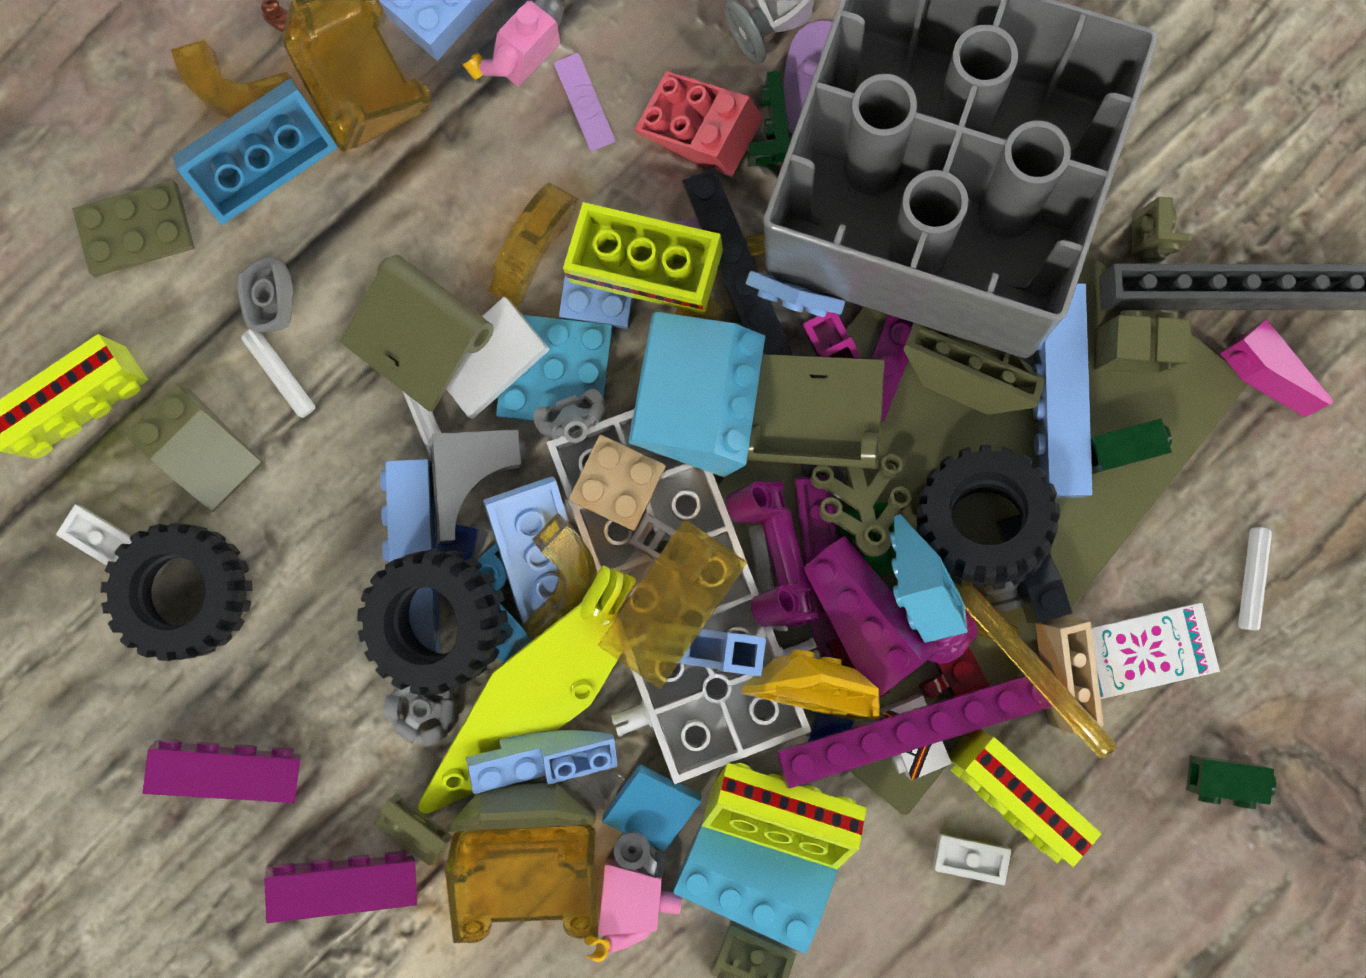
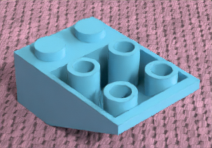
M901 514L894 516L895 531L890 533V538L896 552V558L892 559V567L898 579V585L894 586L893 590L898 606L900 608L905 607L911 629L918 630L924 643L967 633L965 604L941 558Z

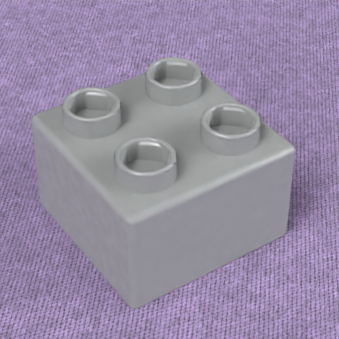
M840 0L764 215L765 268L767 273L772 277L1018 357H1030L1068 313L1157 44L1156 33L1147 27L1056 0Z

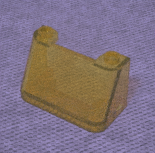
M293 0L290 3L283 29L284 46L333 140L341 151L346 152L358 148L428 110L431 97L427 86L417 78L405 80L377 28L380 16L383 14V8L379 0Z
M592 825L471 830L454 833L445 869L453 943L480 942L490 934L492 922L563 919L564 931L569 936L577 939L599 936L596 832Z

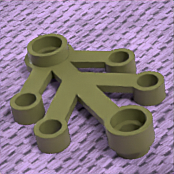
M893 454L884 456L879 465V472L869 487H867L862 468L846 467L852 489L834 478V473L830 467L823 465L815 467L811 475L812 485L817 489H825L858 510L860 521L843 512L840 501L832 497L822 501L819 508L820 517L826 522L837 524L854 535L856 546L863 554L876 557L887 552L891 545L889 527L894 521V516L908 507L912 496L907 488L895 487L888 496V506L877 521L873 505L889 481L900 473L902 469L901 459ZM885 463L894 464L896 470L887 469ZM823 473L827 476L828 480L820 481L816 475ZM894 495L903 496L905 502H897L894 499ZM832 506L836 509L837 513L829 514L825 511L824 507ZM874 533L878 535L880 541H871L868 534Z

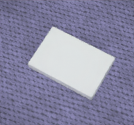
M505 296L482 316L494 326L489 342L480 351L466 354L446 388L467 417L474 419L550 350L510 299Z

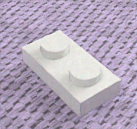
M76 504L56 533L60 538L106 566L108 561H117L118 556L115 554V551L121 544L132 543L130 541L131 535L83 506Z
M939 833L932 869L937 872L1005 885L1011 849L1000 845Z

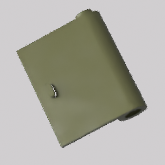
M394 255L385 258L380 263L375 279L339 342L426 410L433 412L466 354L476 353L485 347L493 334L494 326L403 257Z
M763 354L747 460L877 469L880 451L885 360Z

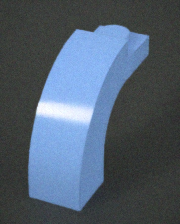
M648 621L643 658L708 667L724 672L761 676L766 638Z

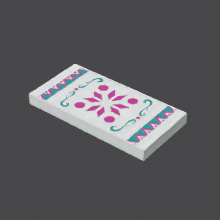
M1194 603L1092 627L1101 699L1220 672L1203 603Z

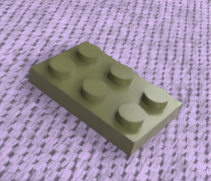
M173 180L72 208L88 271L94 277L195 249L179 187Z

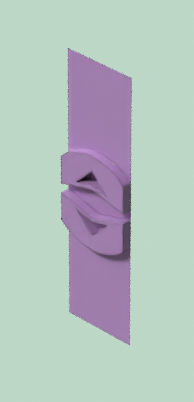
M579 53L554 62L590 151L616 142Z

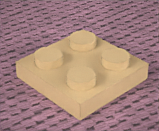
M600 434L568 500L635 532L666 465Z

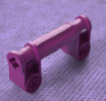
M754 481L728 494L725 500L727 512L735 522L761 523L763 525L778 584L777 588L757 595L751 601L752 615L756 622L763 627H798L813 623L819 619L818 614L814 613L808 594L811 587L803 569L804 564L792 521V514L790 510L786 509L782 493L785 487L781 481Z

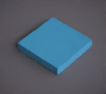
M639 764L604 812L602 823L623 833L638 831L645 835L651 846L664 852L702 802L701 794L680 783L674 784L673 780Z

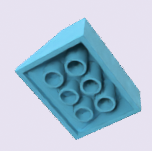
M654 312L651 317L628 443L722 477H726L745 466L765 335L735 323Z
M702 818L674 880L673 893L806 954L822 919L838 869L836 870L702 827Z

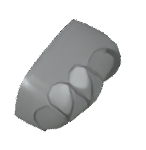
M264 257L258 259L238 274V294L242 314L246 325L251 330L265 333L279 331L289 327L291 321L293 286L290 272L286 264L277 258Z

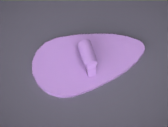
M820 20L808 23L797 32L791 42L783 81L788 131L791 135H793L833 22Z

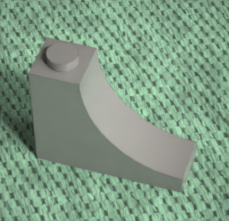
M518 430L432 434L430 438L437 544H452L454 542L458 512L465 497L475 486L498 473L517 470L521 465V460L526 459L524 439H519Z

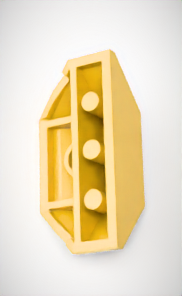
M792 650L791 655L775 657L762 669L761 676L752 677L742 686V694L853 721L880 719L879 689L858 670L842 666V660L831 657L816 659L813 658L814 653L807 650Z

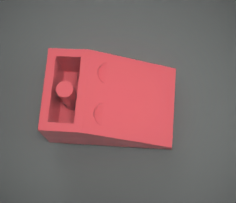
M666 71L634 130L638 134L706 169L714 167L716 172L732 177L747 150L748 143H751L759 128L763 116L749 96Z

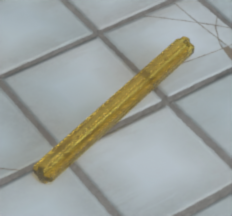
M970 583L962 587L958 592L965 604V609L1096 755L1099 758L1110 756L1117 748L1112 738L983 595Z

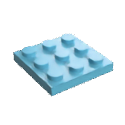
M523 315L550 350L498 396L496 416L498 418L534 422V412L537 407H553L556 405V401L574 395L578 398L591 388L598 390L604 398L612 325Z

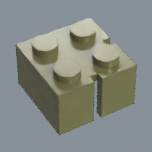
M1128 310L1120 312V315L1109 319L1107 323L1097 328L1095 370L1166 374L1175 370V368L1190 363L1191 320L1178 319V314L1158 313L1155 319H1151V317H1142L1141 311Z

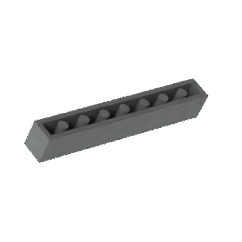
M1113 264L1099 276L1101 310H1366V265Z

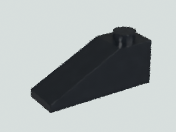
M1021 515L996 522L1002 543L1018 534L1022 523ZM1049 553L1048 557L1043 559L1041 567L1034 574H1026L1025 580L1020 582L1017 587L1018 595L1024 601L1025 606L1022 608L1027 623L1039 624L1072 614L1062 578Z

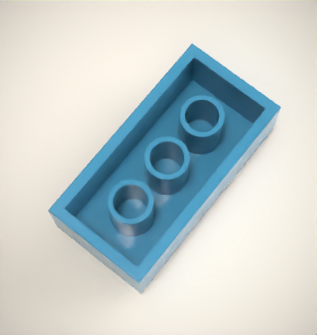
M289 78L172 157L177 171L218 222L223 225L336 150L338 146L291 78Z

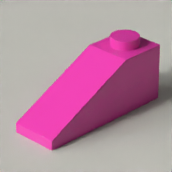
M1267 319L1241 334L1220 353L1242 381L1304 417L1333 402L1332 398Z

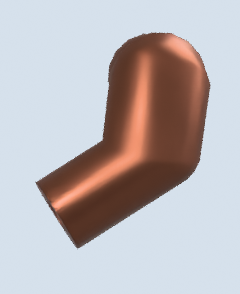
M264 0L261 4L264 20L281 32L287 33L313 26L309 9L290 13L279 6L277 0Z

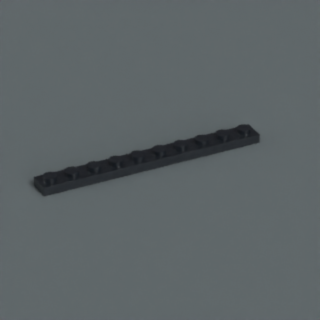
M713 167L682 180V185L701 230L721 234L723 251L718 271L741 326L765 335L763 354L793 356L771 301L757 296L759 289L746 284L749 272H758L715 168ZM800 464L805 477H811L814 468L819 466ZM828 466L832 469L834 478L848 486L841 467ZM819 473L816 476H823L825 474Z

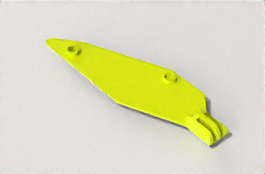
M602 565L578 606L492 671L418 802V810L421 813L428 814L473 794L466 757L500 749L499 739L536 732L557 731L592 704L624 651L616 615L635 585L636 579L629 574L623 575L618 570H610L609 567Z

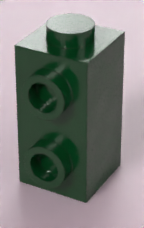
M1162 418L1091 437L1092 474L1172 453L1170 448L1172 436L1169 428L1163 424Z
M1190 755L1186 790L1198 794V801L1221 804V798L1234 800V806L1248 809H1256L1257 803L1271 805V796L1275 794L1277 786L1273 768L1259 764Z

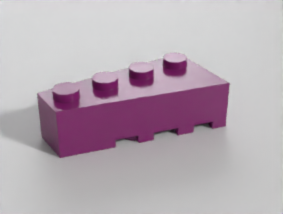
M846 536L826 547L803 568L855 669L879 689V697L917 669L939 649L933 641L924 643L918 630L911 629L905 607L900 608L892 591Z
M160 739L156 740L148 749L142 794L295 803L301 755L294 754V749L273 747L272 751L269 752L259 751L257 746L239 744L235 745L234 748L220 747L219 743L214 742L191 744L182 743L180 740Z
M393 851L385 853V857L370 858V855H356L348 857V860L333 861L332 859H320L310 863L267 865L264 877L266 923L417 906L415 859L413 855L407 856L406 851Z

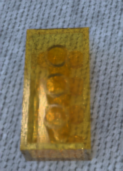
M684 519L597 646L661 689L748 562Z

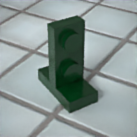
M781 71L767 72L765 85H760L761 105L768 107L769 118L764 119L765 138L769 141L748 143L746 151L748 167L783 163L792 138H789Z

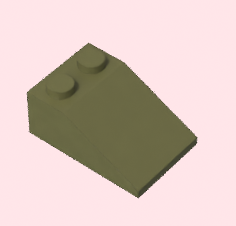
M177 384L125 434L154 464L211 512H214L263 463L191 390Z

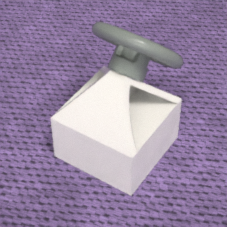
M727 0L724 5V14L730 31L743 53L752 62L761 64L766 58V50L762 38L771 32L787 31L807 23L810 20L814 0H744V7L736 0Z

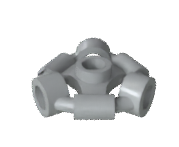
M591 388L578 398L574 395L556 401V405L553 407H537L534 412V423L539 432L553 439H559L561 436H564L569 442H581L586 438L588 428L596 426L605 413V400L598 390Z
M410 686L403 690L397 688L391 695L386 696L384 718L389 719L395 727L393 731L411 744L417 741L425 744L427 747L447 737L450 723L455 722L456 700L452 699L451 690L437 694L443 697V699L439 702H434L424 694H412ZM402 697H406L409 700V711L405 719H400ZM437 718L440 721L441 725L422 734L420 733V725L426 720Z

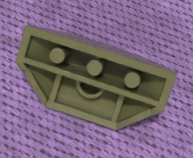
M913 323L903 350L923 387L987 415L1036 408L1040 400L1045 378L1039 373H1035L1030 365L1021 357Z
M545 776L476 794L449 824V832L594 825L596 812L563 781L548 785Z

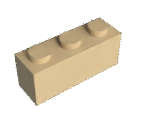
M1065 615L1039 624L1035 623L1041 670L1051 669L1061 701L1059 705L1046 708L1048 725L1071 734L1104 726L1091 621Z

